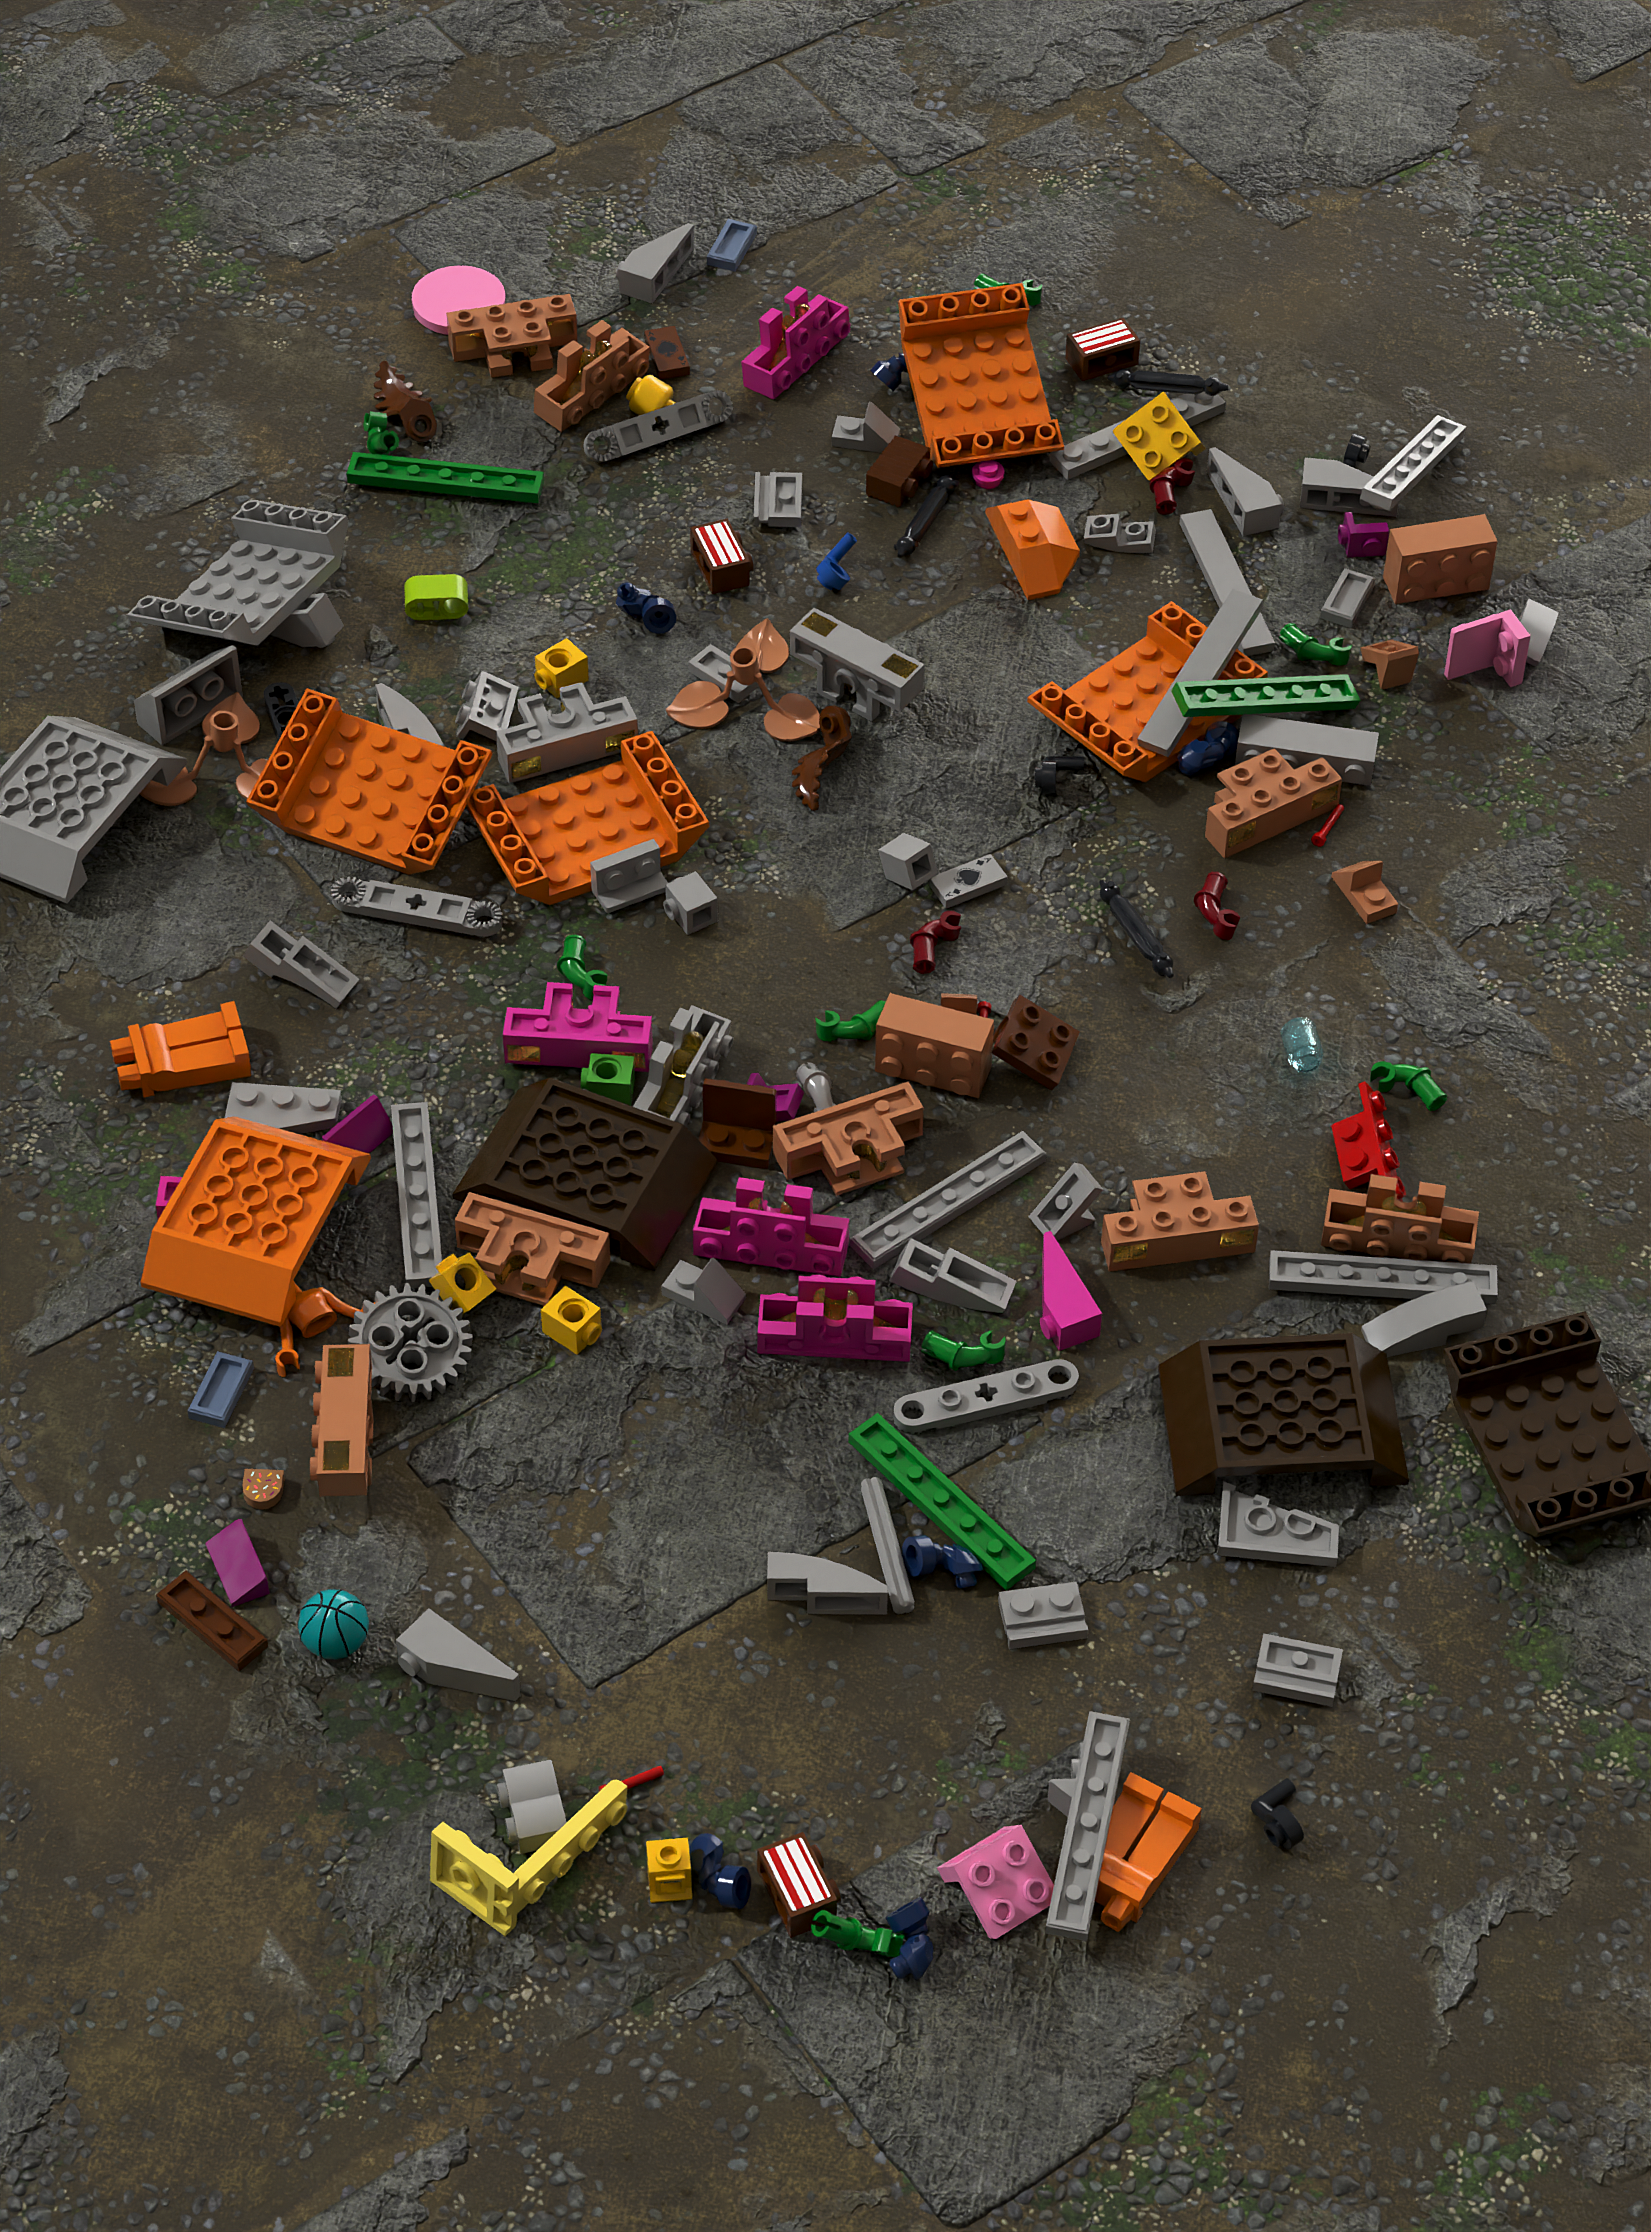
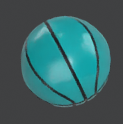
M327 1589L316 1593L308 1599L299 1614L298 1631L301 1641L311 1653L323 1659L339 1660L347 1658L361 1647L368 1635L369 1618L366 1608L356 1596L341 1589Z

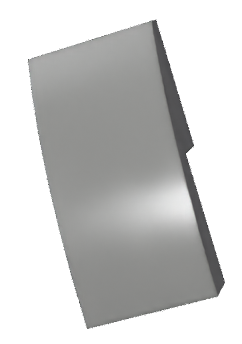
M1120 514L1087 516L1084 541L1091 546L1110 551L1153 553L1156 534L1154 521L1121 523Z
M1531 599L1527 600L1519 621L1530 634L1526 662L1537 666L1546 649L1559 612Z

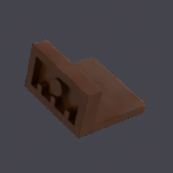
M704 1079L702 1086L703 1124L698 1140L717 1158V1162L768 1169L773 1152V1126L777 1125L776 1089L761 1085L734 1083L726 1080Z

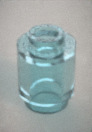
M1302 1017L1289 1020L1280 1032L1288 1062L1298 1072L1313 1071L1320 1066L1323 1056L1316 1024L1312 1020Z

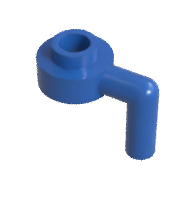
M849 532L845 534L816 567L819 573L817 579L829 590L833 588L841 590L850 580L849 575L838 564L842 557L857 542V539Z

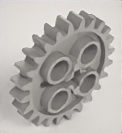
M405 1283L403 1293H398L396 1288L391 1285L388 1297L376 1291L375 1304L364 1300L363 1312L355 1311V1324H350L349 1336L352 1338L348 1339V1345L370 1344L373 1366L372 1387L377 1383L381 1384V1396H384L391 1389L395 1390L396 1401H399L403 1392L409 1394L411 1402H415L417 1392H422L427 1400L431 1399L432 1388L435 1387L443 1394L446 1389L445 1380L456 1385L458 1380L457 1372H466L467 1362L465 1360L471 1359L472 1349L469 1346H472L473 1335L467 1333L470 1327L469 1320H461L463 1316L462 1307L451 1310L452 1297L441 1302L439 1300L440 1290L436 1289L430 1296L426 1295L424 1284H421L417 1293L411 1291L409 1283ZM404 1315H412L417 1319L414 1321H405L400 1317ZM429 1320H432V1321H433V1322H430L429 1324H427V1325L423 1328V1325H424L427 1321H429ZM433 1338H440L444 1340L445 1343L437 1345L431 1343L429 1340ZM387 1340L391 1344L383 1347L375 1344V1342ZM397 1357V1359L392 1364H387L388 1362L392 1361ZM407 1363H415L419 1365L420 1368L415 1370H409L405 1368L403 1365Z

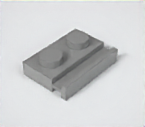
M755 472L754 526H759V523H768V527H801L802 473L770 472V476H760V472Z
M1077 1581L999 1592L998 1603L1005 1634H1007L1009 1649L1088 1638V1626L1084 1618L1085 1614Z
M1263 1633L1252 1691L1333 1706L1343 1649Z

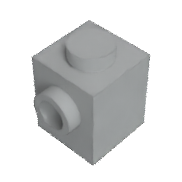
M902 833L878 849L886 879L908 889L914 890L938 874L931 844L921 839Z
M696 871L684 877L676 878L665 885L666 900L663 902L664 910L671 920L675 919L687 935L718 922L717 897Z

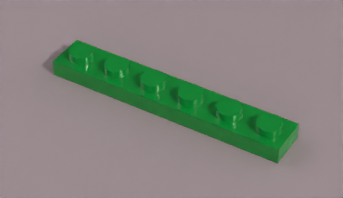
M353 452L346 473L347 483L530 503H539L544 485V472L360 452Z
M1348 674L1176 682L1171 690L1183 717L1355 709L1361 701Z
M876 1413L849 1433L848 1442L957 1545L970 1550L982 1563L983 1569L1006 1591L1036 1568V1559L879 1413Z

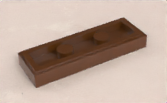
M186 1570L156 1594L157 1602L238 1672L268 1647V1641L261 1633Z

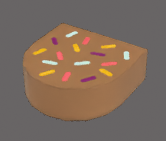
M245 1469L242 1486L244 1499L247 1504L256 1509H269L275 1506L281 1500L283 1494L284 1470Z

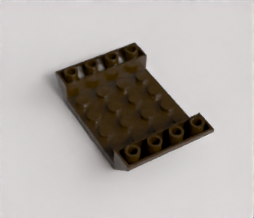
M549 1077L518 1089L452 1196L453 1199L463 1203L469 1192L492 1199L496 1196L546 1215L608 1232L610 1238L620 1241V1256L622 1260L655 1271L717 1166V1158L681 1123Z
M1586 1311L1445 1348L1443 1352L1454 1407L1515 1527L1535 1537L1651 1506V1459L1597 1360L1601 1339Z
M1353 1333L1199 1340L1158 1365L1175 1496L1215 1494L1216 1479L1220 1476L1367 1469L1370 1487L1409 1484L1387 1354Z

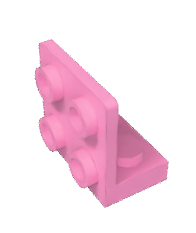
M1511 609L1454 627L1450 633L1444 675L1450 680L1494 666L1496 673L1502 676L1510 687L1522 684L1530 634Z
M1022 1825L1003 1827L937 1867L944 1883L959 1881L990 1939H997L1049 1907L1051 1903L1054 1884Z

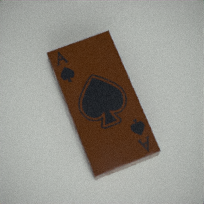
M675 326L644 331V339L646 345L650 347L649 353L659 380L690 375V366Z

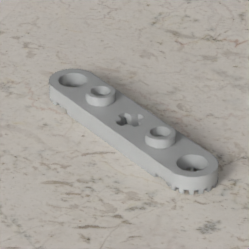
M720 390L711 391L592 431L584 440V452L594 462H605L723 422L732 414L733 403L727 393ZM712 398L719 399L723 404V411L719 416L711 414V411H709L708 405ZM655 417H657L659 422H665L666 427L662 429V435H660L659 431L652 430L651 425L656 423ZM597 437L604 438L608 443V450L604 455H599L593 450V441Z
M347 877V879L340 878V881H335V885L331 886L332 903L335 908L343 912L481 937L496 934L503 924L500 907L498 908L496 904L492 905L490 901L489 903H486V901L477 902L472 901V898L374 880H370V882L361 881L355 877L353 879H350V877ZM347 891L357 893L355 898L354 896L351 897L352 899L347 897V900L345 897L342 898L341 894ZM416 903L422 904V906H418L417 910L411 909V907L416 906ZM480 916H490L493 918L491 922L487 921L488 924L485 922L481 924L480 921L478 923V920H476Z
M1055 1359L908 1394L899 1398L894 1405V1424L898 1426L900 1431L904 1430V1433L911 1432L912 1435L918 1432L920 1434L922 1431L932 1428L941 1429L1045 1404L1048 1400L1061 1399V1397L1068 1398V1395L1072 1396L1074 1391L1077 1390L1079 1373L1071 1362ZM1055 1372H1057L1058 1375L1061 1372L1062 1375L1066 1374V1377H1069V1381L1064 1384H1056L1049 1378L1051 1374L1055 1375ZM987 1392L988 1396H992V1401L986 1402L984 1397H980V1393ZM909 1407H911V1410L915 1407L916 1410L920 1409L923 1415L918 1419H908L902 1412L904 1413L905 1409L909 1410Z

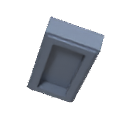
M728 219L707 255V265L736 272L757 235V226Z
M217 1351L188 1409L189 1419L225 1428L254 1370L253 1361Z

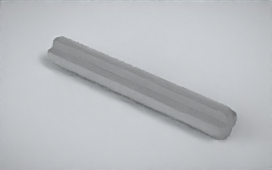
M878 1477L866 1478L861 1482V1492L886 1585L888 1586L893 1611L897 1614L910 1613L914 1610L915 1601L882 1480Z

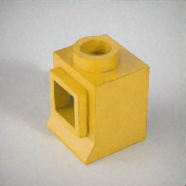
M688 1837L646 1841L650 1902L692 1899Z

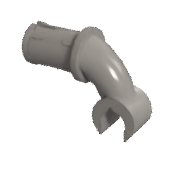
M808 1063L810 1069L805 1064H802L796 1072V1077L803 1085L805 1094L813 1099L816 1106L814 1112L835 1106L836 1104L833 1103L830 1091L832 1085L830 1077L825 1072L819 1071L818 1067L813 1063Z

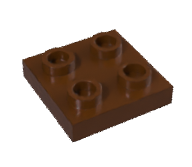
M1019 995L1012 1002L1007 1016L999 1024L993 1035V1043L995 1045L991 1053L1048 1089L1053 1090L1060 1082L1080 1031L1022 995Z

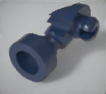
M898 353L899 357L894 355L887 361H878L870 370L892 391H895L902 383L901 373L903 371L908 373L904 353Z
M629 582L622 583L618 587L617 606L621 611L634 618L642 616L644 625L650 632L661 634L668 632L674 627L676 613L673 604L669 600L652 595L649 590L636 588Z
M1225 721L1212 723L1206 730L1204 741L1195 739L1183 746L1179 751L1177 759L1180 762V771L1187 776H1192L1199 770L1212 767L1215 762L1232 755L1236 751L1239 732L1237 728Z
M919 1535L906 1538L902 1546L904 1565L911 1576L931 1574L935 1566L942 1565L945 1570L953 1572V1575L956 1577L957 1587L966 1588L977 1584L975 1572L983 1570L982 1563L970 1550L954 1543L953 1547L944 1544V1547H941L938 1543L932 1542L928 1536Z
M709 1833L700 1834L691 1843L689 1854L691 1867L695 1869L702 1889H708L710 1894L716 1896L722 1907L742 1909L747 1904L751 1891V1877L748 1869L743 1866L727 1865L721 1871L720 1862L724 1853L723 1842L715 1835Z
M922 1897L908 1902L885 1917L893 1933L904 1934L907 1940L900 1948V1955L892 1958L889 1962L897 1979H904L911 1973L915 1981L923 1977L934 1958L933 1944L930 1941V1937L926 1935L928 1932L926 1921L930 1911Z

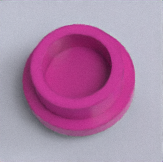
M994 460L977 462L972 468V477L979 487L993 489L1003 480L1004 467Z

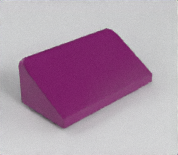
M372 1095L322 1136V1141L370 1153L393 1134V1125L379 1098L376 1095Z
M242 1519L232 1522L205 1543L232 1607L270 1594L266 1574Z

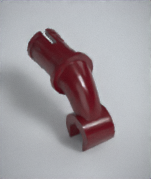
M1180 458L1175 462L1174 466L1164 469L1150 481L1149 487L1151 492L1154 493L1158 513L1167 515L1176 510L1177 503L1173 489L1175 484L1188 486L1192 483L1195 471H1191L1192 460Z
M1210 872L1205 879L1202 889L1195 894L1194 904L1200 910L1203 917L1213 925L1214 934L1221 939L1230 940L1237 928L1240 916L1233 910L1220 909V898L1228 884V880L1220 872Z
M955 911L943 912L940 919L926 923L918 931L911 934L910 944L913 947L914 953L913 969L916 972L927 974L935 970L934 946L938 943L937 937L945 941L958 939L961 926H958L961 918L959 913Z

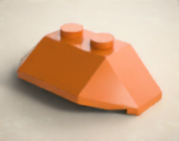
M1029 499L986 508V516L1027 600L1059 594L1064 581L1069 576L1080 556V550L1059 508Z

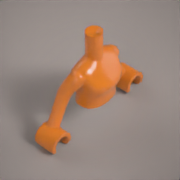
M294 1281L296 1300L283 1325L279 1327L282 1350L276 1354L275 1358L278 1375L281 1377L286 1376L284 1365L292 1364L296 1369H300L299 1357L294 1350L291 1323L299 1328L303 1337L309 1338L331 1327L337 1319L335 1312L354 1319L355 1311L363 1312V1308L360 1310L344 1303L323 1287L302 1291Z

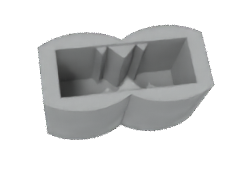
M551 1760L503 1769L504 1782L497 1784L501 1808L509 1807L511 1817L505 1818L509 1843L517 1842L520 1854L537 1851L567 1823Z

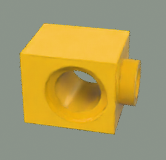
M567 638L535 656V680L542 689H547L555 698L560 697V688L580 682L585 683L589 680L588 656Z
M470 1252L459 1258L454 1253L435 1266L439 1272L429 1279L434 1289L440 1290L439 1295L443 1301L449 1297L453 1298L451 1310L462 1307L463 1313L471 1310L496 1290ZM456 1273L460 1274L465 1280L464 1290L456 1285Z
M564 1286L541 1309L542 1332L577 1355L587 1345L594 1344L602 1332L600 1307L567 1286Z

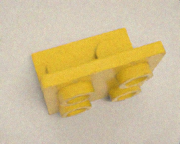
M1164 391L1113 429L1114 435L1148 481H1151L1164 469L1171 467L1178 459L1183 458L1192 451L1197 456L1206 449Z

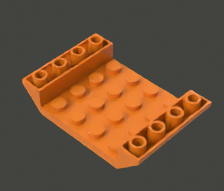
M1023 283L899 300L901 341L925 445L931 448L930 459L938 468L1064 450L1058 420H1051L1027 327L1030 309Z
M1172 601L1148 616L1146 637L1068 689L1063 690L1051 681L1027 698L1029 704L1123 776L1145 783L1178 761L1177 754L1183 746L1195 739L1204 741L1206 730L1212 723L1217 721L1233 723L1243 715L1193 717L1169 757L1138 746V736L1208 628ZM1236 649L1217 680L1267 678L1268 671Z
M307 688L246 803L286 833L410 875L434 869L493 753L490 749L460 740L457 748L453 750L343 713L337 698Z
M653 731L622 740L620 761L504 800L495 785L491 784L474 790L466 805L515 892L548 905L592 891L590 862L654 839L660 847V867L679 861L709 828L708 819Z
M235 1116L215 1119L152 1230L141 1278V1287L281 1327L296 1300L295 1276L345 1183L357 1186L371 1160V1154Z

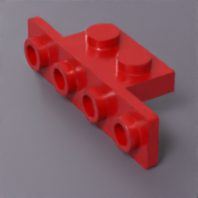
M1364 1081L1358 1084L1364 1111L1331 1125L1343 1182L1349 1189L1369 1182L1371 1174L1397 1178L1395 1193L1397 1194V1200L1403 1202L1402 1198L1406 1197V1190L1396 1173V1169L1400 1167V1164L1389 1140L1393 1139V1133L1383 1116V1111L1387 1110L1386 1103L1380 1091H1373L1367 1082Z

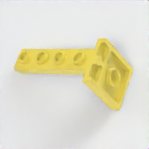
M619 1780L610 1781L514 1873L504 1867L498 1857L491 1853L487 1854L474 1845L464 1832L460 1830L455 1831L442 1822L431 1832L430 1881L502 1935L506 1936L516 1927L517 1914L528 1903L534 1904L543 1895L546 1886L556 1876L558 1878L564 1876L572 1866L573 1860L582 1851H590L596 1845L601 1833L610 1825H617L623 1819L628 1808L626 1805L628 1786Z

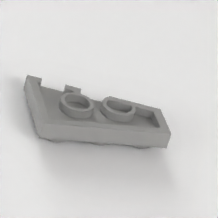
M232 1082L224 1118L235 1116L296 1134L331 1129L337 1125L342 1101L341 1090Z
M1223 1481L1217 1555L1336 1567L1339 1525L1297 1509L1291 1511L1269 1504L1270 1499L1258 1494L1255 1497L1248 1496L1236 1491V1486Z

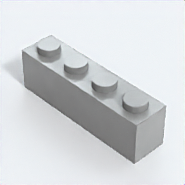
M1243 714L1235 765L1275 748L1293 769L1323 757L1339 774L1342 782L1371 786L1379 733Z

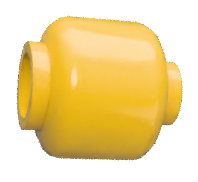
M647 375L643 379L638 377L626 396V399L629 400L630 410L638 416L676 403L672 401V387L653 375Z

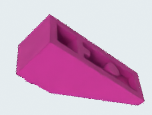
M1051 1231L1044 1233L1042 1318H1040V1326L1044 1336L1047 1339L1052 1338L1058 1350L1061 1351L1100 1336L1102 1312Z

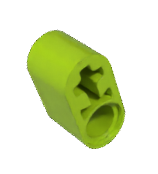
M460 575L413 576L405 582V612L411 619H458L468 612L467 581Z

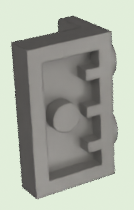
M481 671L475 682L469 680L462 694V699L466 700V703L461 706L455 723L459 724L456 737L463 740L468 731L473 730L497 741L496 731L507 729L509 726L519 687L484 671Z
M654 839L590 862L591 889L606 913H611L666 892L665 885L668 882L661 873L660 847Z

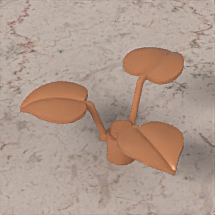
M768 618L752 628L731 652L730 662L732 670L727 672V682L722 693L720 688L712 682L696 681L684 687L677 694L672 704L666 708L667 715L683 726L693 729L711 728L721 723L728 716L729 709L723 700L729 697L733 681L736 680L742 685H751L757 682L768 705L772 708L764 717L765 730L772 738L778 741L791 742L812 736L820 730V714L816 706L808 698L800 694L788 693L777 704L772 699L763 681L760 671L763 673L776 672L786 664L789 658V648L785 639L778 633Z
M235 692L219 702L205 716L202 722V731L205 735L204 746L193 770L188 773L186 767H184L168 786L151 780L139 793L142 797L153 803L165 806L181 805L191 800L197 793V787L192 780L197 777L210 746H213L219 752H228L233 748L235 749L240 768L244 771L236 779V788L238 793L247 800L268 759H258L250 767L245 762L241 744L253 740L259 734L260 722L256 714L244 702L239 692Z

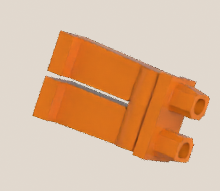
M235 1001L220 1004V1012L165 1025L153 1023L139 1028V1024L128 1026V1037L110 1041L115 1064L135 1062L134 1064L117 1067L121 1091L141 1088L143 1097L154 1096V1090L168 1091L250 1077L249 1051L241 1028Z
M1130 1772L1124 1782L1123 1790L1113 1806L1095 1898L1096 1902L1105 1906L1101 1913V1921L1117 1932L1130 1920L1138 1922L1143 1914L1142 1908L1147 1904L1197 1833L1202 1808L1169 1791L1162 1800L1163 1788Z

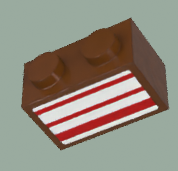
M1120 318L1067 334L1065 359L1081 381H1085L1138 365L1140 339L1126 320Z
M728 518L690 527L691 553L711 593L716 594L749 586L750 571L754 569L751 554L744 551L741 535L738 530H733Z
M804 1832L757 1849V1871L790 1938L810 1931L811 1924L819 1927L823 1926L824 1924L813 1921L814 1916L821 1910H826L837 1916V1903L841 1902L836 1882L833 1878L827 1880L822 1870L824 1862L819 1848L816 1844L810 1846Z

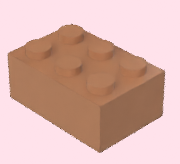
M1486 515L1390 529L1383 578L1394 603L1401 604L1489 589L1498 541Z
M890 993L876 1024L875 1071L890 1077H899L925 1086L945 1089L959 1095L979 1098L992 1067L991 1052L993 1050L994 1020Z

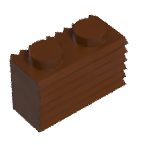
M895 435L885 450L882 451V454L879 455V458L876 459V462L873 463V466L870 467V470L867 471V496H872L874 499L878 498L880 501L884 500L885 503L889 502L891 505L895 504L897 508L903 504L907 497L913 498L918 488V482L921 478L927 479L932 471L933 461L930 460L931 448Z

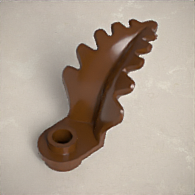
M382 361L379 364L380 370L375 373V376L380 378V380L374 383V388L381 391L375 393L374 398L384 399V401L375 405L376 409H387L382 412L386 413L387 416L399 414L406 434L416 442L430 440L437 430V423L430 406L432 398H420L423 395L422 391H409L413 388V384L411 382L403 383L405 376L403 374H395L397 371L396 367H391L387 361ZM416 421H421L424 423V432H419L416 430Z
M835 705L825 707L819 717V725L825 746L801 757L798 763L802 764L792 770V775L800 774L792 782V787L799 786L795 792L796 797L804 796L802 804L808 805L811 811L819 809V794L817 790L820 788L818 780L822 775V771L830 762L844 753L849 741L852 739L849 714L845 709Z

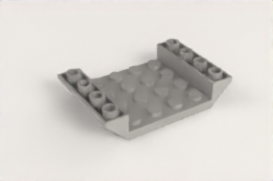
M259 500L247 501L231 517L240 539L239 541L232 544L230 549L219 560L213 562L202 576L190 583L189 588L177 599L171 600L147 595L138 601L137 605L127 614V617L130 621L258 646L340 567L349 522L348 517L343 514L306 509L304 507L300 508Z
M47 716L0 769V877L68 903L88 880L82 864L84 857L151 780L168 786L186 766V758L76 717Z

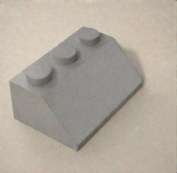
M230 645L214 651L136 698L134 706L137 724L163 746L202 722L210 710L228 696L239 692L241 697H243L237 648Z

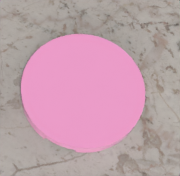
M449 266L437 269L420 279L412 292V306L416 319L426 328L448 335L447 312L505 304L506 299L504 287L497 277L486 270L472 266Z

